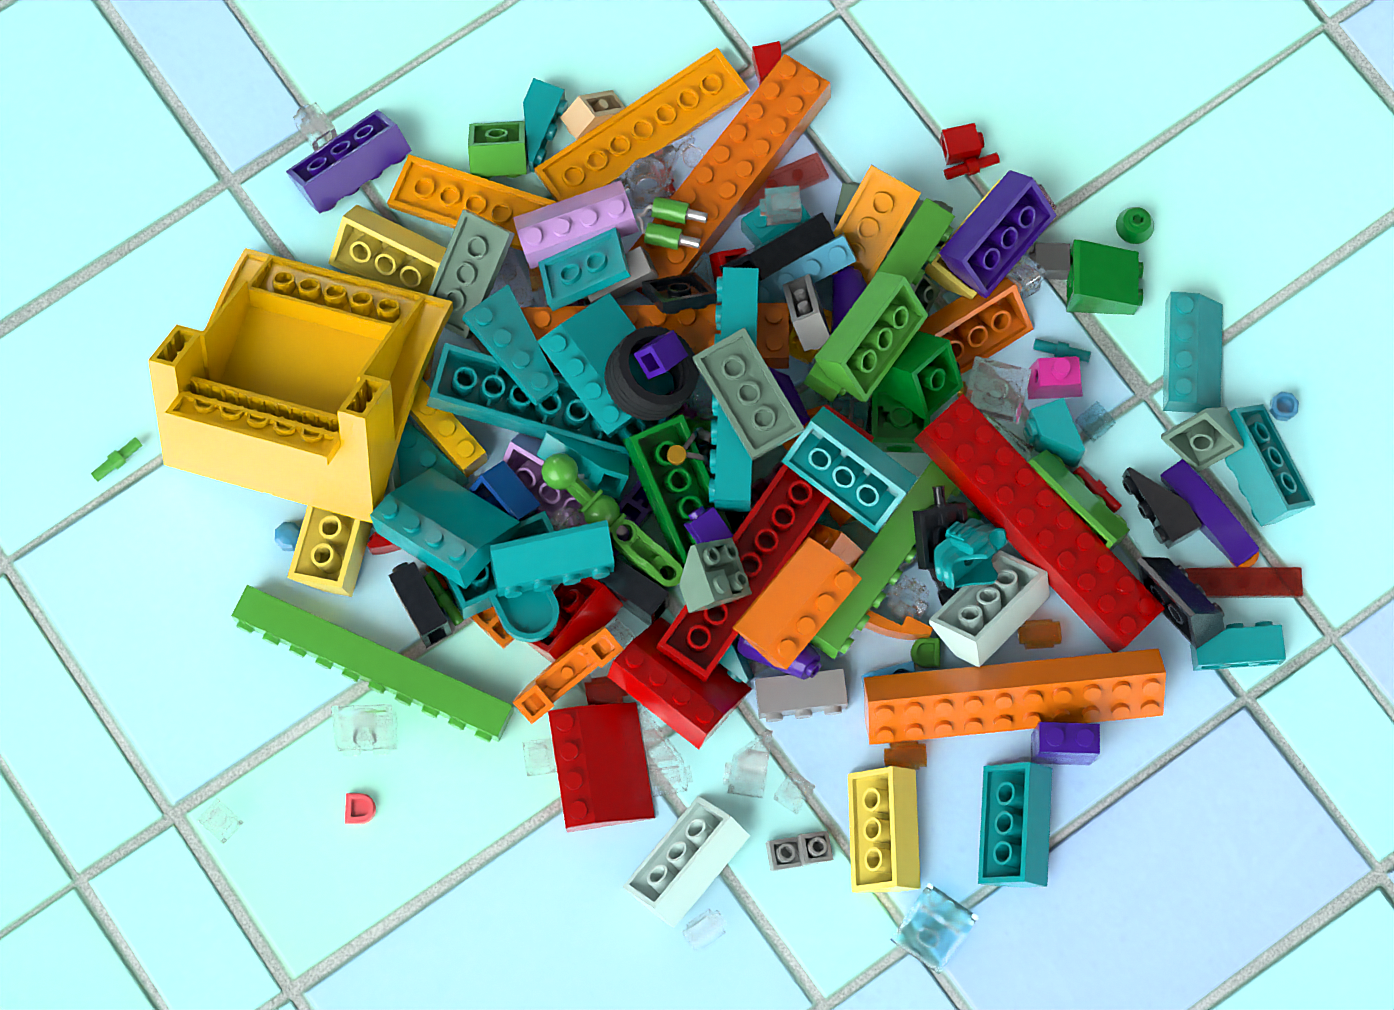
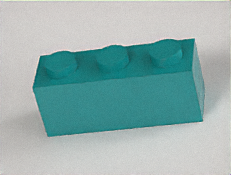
M1272 621L1257 622L1254 627H1244L1243 623L1228 624L1223 632L1199 648L1195 649L1190 643L1193 671L1281 665L1286 660L1282 625H1273Z

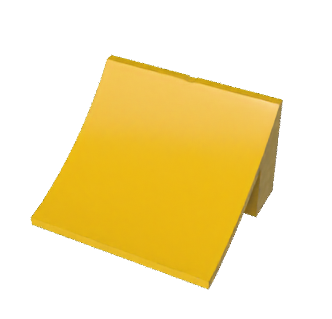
M245 248L222 289L206 328L200 331L176 324L148 360L164 465L373 523L370 514L384 498L389 475L410 409L435 346L453 312V301Z

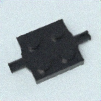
M944 485L932 487L933 505L925 509L912 511L918 569L927 570L935 568L934 550L938 544L946 539L945 533L947 529L956 521L965 524L968 520L966 502L946 503Z

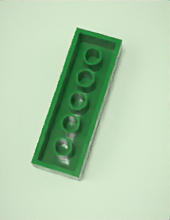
M682 414L625 438L623 442L672 557L684 569L690 546L697 544L684 526V523L690 520L688 514L702 505L705 509L707 507L715 508V503L709 502L710 477L703 461L686 458L682 464L673 465L667 459V452L670 447L674 445L683 447L691 436V432ZM693 441L686 452L700 454ZM717 511L722 520L724 521V523L726 524V526L728 527V529L730 530V532L732 533V535L734 536V533L731 529L725 512Z

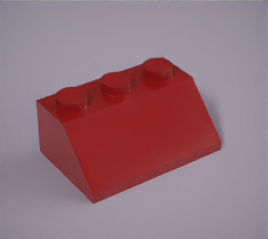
M590 577L583 578L574 585L567 586L560 583L553 592L559 605V620L554 631L540 641L526 643L553 663L581 640L600 628L606 627L616 617L623 604L604 584Z

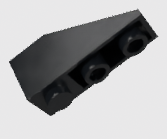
M1131 467L1125 470L1122 475V484L1129 495L1133 494L1138 501L1137 507L1142 517L1149 519L1152 523L1154 536L1160 544L1164 543L1167 549L1199 531L1202 524L1186 500Z

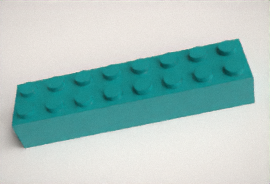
M723 267V277H717L716 291L717 302H722V305H716L715 315L716 330H720L721 334H715L714 344L745 328L757 348L759 268ZM712 394L713 416H717V420H712L711 422L712 445H716V450H710L711 474H715V479H709V502L715 503L716 511L750 512L753 461Z
M444 343L426 405L539 439H543L546 431H550L628 456L629 465H633L623 439L666 420V417L654 421L636 418L609 438L564 377L554 375L559 384L558 391L535 406L494 357L448 343Z

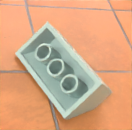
M1001 550L991 559L992 565L998 573V580L988 585L963 586L929 619L931 627L954 655L977 667H980L1050 597L1047 571Z
M697 796L622 888L655 916L672 928H675L737 851L741 849L750 835L732 816Z

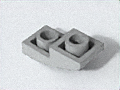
M828 831L800 834L797 837L770 840L765 843L771 872L834 860Z

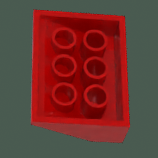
M660 617L632 640L616 657L607 677L700 750L751 692L752 688L743 681L739 683L727 674L728 669L720 663L704 683L656 649L657 644L671 626L669 622Z
M637 703L586 705L548 711L567 833L655 819Z

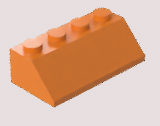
M1004 277L987 298H983L978 293L973 299L961 296L927 317L918 331L950 340L962 375L1034 328L1016 284Z
M807 537L732 628L773 666L787 670L862 578L840 557L812 538Z

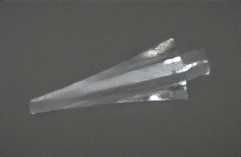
M986 411L981 412L1027 462L1033 458L1030 453L1035 449L1034 446L1005 428Z

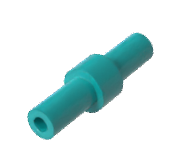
M1035 338L1033 350L1054 354V357L1076 356L1079 357V361L1088 363L1091 355L1090 351L1069 347V343L1061 341L1053 343Z

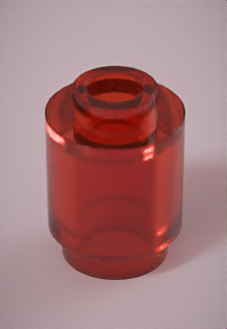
M607 676L591 678V681L584 682L588 705L623 703V697L628 696L625 690Z

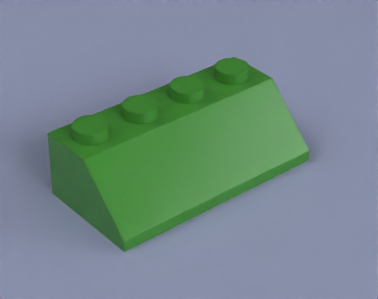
M878 271L814 357L827 378L861 402L868 400L928 317L927 312L905 276Z
M1046 449L1028 462L1111 551L1127 536L1130 529L1127 527L1126 521L1120 515L1113 514L1106 507L1102 497L1088 490L1083 479L1077 474H1072L1064 466V462L1059 456L1051 454Z

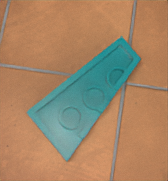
M509 284L463 314L462 320L535 406L558 391L559 384Z

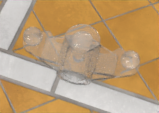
M687 135L644 158L636 160L612 182L621 180L624 189H629V193H626L631 209H645L648 205H653L656 196L667 199L673 196L675 191H669L678 158L683 154L685 165L689 168H695L705 155L702 149L692 146L696 140L693 135ZM647 178L658 182V185L651 189H643L637 186L639 182ZM652 209L645 215L646 218L651 217Z

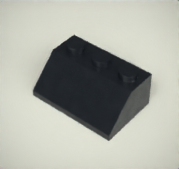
M1141 557L1137 560L1141 583L1165 608L1162 611L1165 617L1195 649L1225 630L1223 622L1225 614L1222 608L1216 602L1211 603L1206 598L1207 596L1203 588L1198 583L1193 584L1189 580L1187 572L1181 565L1178 564L1176 566L1166 557Z

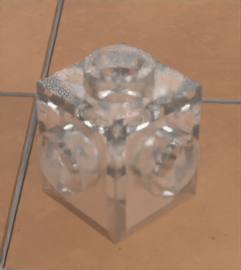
M905 575L900 583L896 582L887 592L889 612L901 621H904L907 615L912 618L915 616L921 618L930 605L926 601L930 591L926 589L927 587L921 581L915 578L911 579ZM908 598L912 601V605L910 606L902 600Z

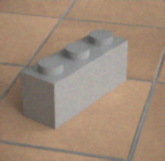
M810 274L783 284L792 324L804 351L822 348L831 336L821 300Z
M844 669L819 671L813 678L809 677L805 680L792 675L755 679L759 719L766 718V722L782 721L783 716L795 715L796 719L810 718L814 712L823 711L825 715L841 714L842 709H846L848 705Z

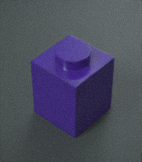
M674 330L654 338L636 351L634 356L647 378L650 379L667 372L686 358L688 354Z
M703 505L688 514L690 520L684 523V526L697 544L733 537L714 507H707L706 509Z

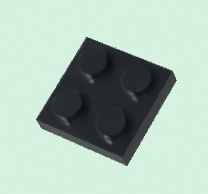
M696 272L642 282V293L665 314H677L680 310L689 308L704 309L707 305L717 304L716 291Z

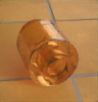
M1052 619L1026 620L1022 627L1017 629L1019 644H1024L1025 650L1054 648V645H1059L1062 641L1060 622L1052 621Z
M918 741L889 743V748H883L884 766L919 770L920 767H927L925 743H918Z

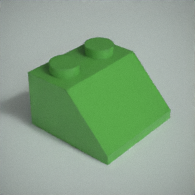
M525 121L469 124L468 154L470 174L485 179L504 175L508 178H516L527 174Z

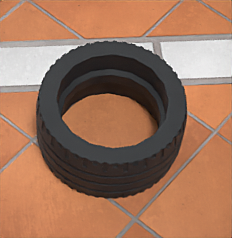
M657 326L641 327L623 338L610 354L604 372L605 385L611 399L626 414L646 421L664 419L676 412L695 390L699 379V369L693 361L695 353L685 339H682L679 335L677 337L688 356L669 369L674 381V391L671 395H656L646 391L636 382L630 372L629 355L641 349L654 338L672 330Z

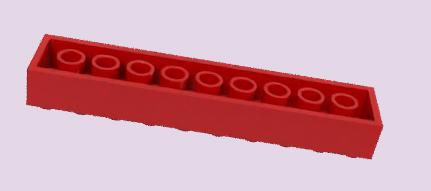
M964 394L914 439L917 445L996 528H1003L1006 531L1007 540L1028 563L1047 571L1049 585L1113 653L1127 647L1165 609Z
M825 404L824 407L867 440L873 441L874 437ZM783 464L732 537L738 550V556L744 573L748 578L752 594L707 610L692 613L688 612L685 604L657 644L656 649L705 683L739 634L732 627L797 551L831 502V499L787 465Z

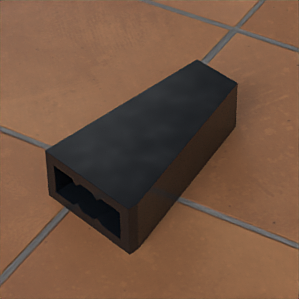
M821 212L719 266L722 274L723 267L759 268V281L834 239L835 235L829 221Z
M613 555L614 572H610L607 577L594 580L604 584L619 599L625 609L650 626L669 607V592Z

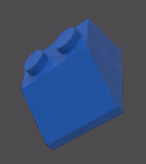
M504 460L481 474L468 489L518 521L529 518L541 505Z

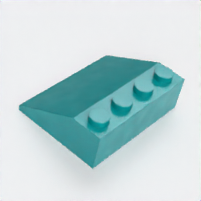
M610 293L570 317L537 341L609 438L636 419V417L623 412L614 403L605 385L604 372L610 354L623 338L636 330V327ZM635 352L629 355L630 372L636 382L646 391L656 395H668L674 390L673 377L669 371L648 379L634 356Z
M433 468L390 492L370 514L377 534L465 589L490 562V545L507 542L521 526L520 521Z

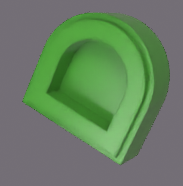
M926 637L916 640L910 651L914 664L921 668H940L941 638Z

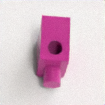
M1079 357L1039 358L1026 371L1028 399L1083 396Z

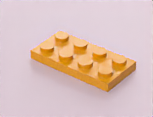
M872 164L833 232L835 237L843 233L845 234L857 258L856 262L848 266H854V269L861 271L867 286L877 272L921 194L920 191Z

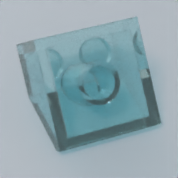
M928 883L890 938V941L937 974H940L979 917L934 885Z

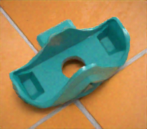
M969 518L965 524L956 521L947 529L945 533L946 539L938 544L934 550V565L937 579L944 582L952 590L969 585L993 584L998 580V573L994 569L991 559L995 553L1006 545V531L1003 528L984 524L974 518Z

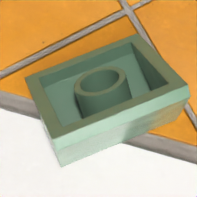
M1227 407L1206 408L1161 434V439L1197 473L1242 449L1244 446Z

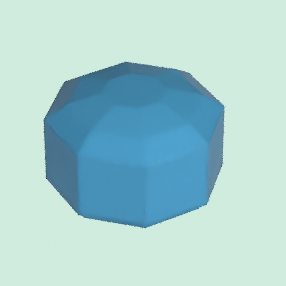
M1281 391L1271 399L1269 412L1276 420L1287 422L1298 413L1299 401L1293 393Z
M283 522L275 529L274 541L283 551H295L301 529L295 522Z

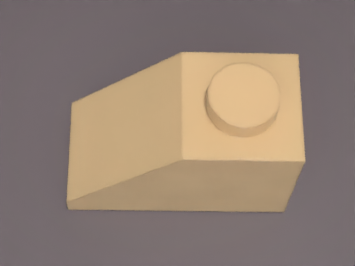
M613 90L579 95L560 118L566 125L568 132L575 139H579L626 107Z

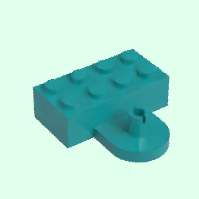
M543 511L520 521L521 526L508 541L550 533L555 530L546 512ZM490 562L466 589L442 574L463 619L493 607L505 631L511 637L522 642H536L546 638L554 631L558 623L559 605L551 588L542 592H535L534 589L524 591L522 595L515 598L498 597Z

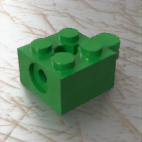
M876 387L870 395V435L874 437L871 443L883 452L925 453L914 439L930 425V417L927 420L921 418L886 392Z

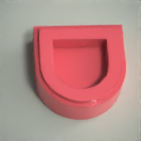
M346 793L345 824H366L370 822L376 814V805L373 799L363 793Z

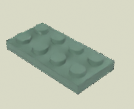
M466 209L462 210L428 295L453 301V312L444 328L465 339H471L473 332L462 320L463 314L489 297L515 233Z
M745 328L693 356L694 363L752 461L805 431Z

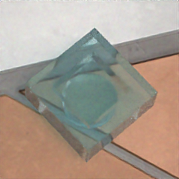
M1098 401L1080 414L1074 421L1093 443L1116 424L1114 418Z

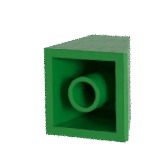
M1074 239L1070 249V272L1066 281V312L1134 315L1138 306L1143 304V289H1139V279L1143 277L1144 266L1143 262H1139V252Z
M917 331L877 387L921 418L927 420L964 385L950 340Z

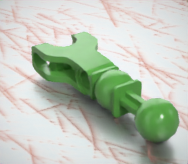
M555 453L546 458L541 470L545 483L552 489H566L582 505L577 512L584 514L587 524L607 520L611 544L628 560L633 569L662 588L673 587L680 583L683 573L681 565L664 548L647 536L635 523L624 519L626 515L624 513L620 514V508L615 499L609 495L602 494L603 491L601 489L593 492L578 478V466L571 456L564 453ZM620 525L625 526L629 531V537L625 542L619 540L616 534L617 528ZM661 568L665 571V578L660 574Z

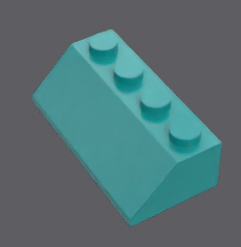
M1170 292L1165 302L1163 411L1199 413L1206 408L1221 407L1223 304L1200 293Z
M1264 404L1231 410L1229 413L1244 446L1242 449L1225 457V463L1234 473L1238 481V488L1242 495L1246 497L1252 508L1251 513L1260 526L1276 524L1315 506L1316 504Z
M824 406L811 419L805 431L801 433L781 461L875 533L879 531L918 479V477Z
M607 520L490 545V563L498 597L515 598L528 590L534 589L535 592L549 590L552 585L560 583L568 586L577 584L581 579L587 577L601 579L609 576L610 572H614V557Z
M1032 762L986 765L983 767L978 884L1019 888L1047 887L1052 791L1051 767Z

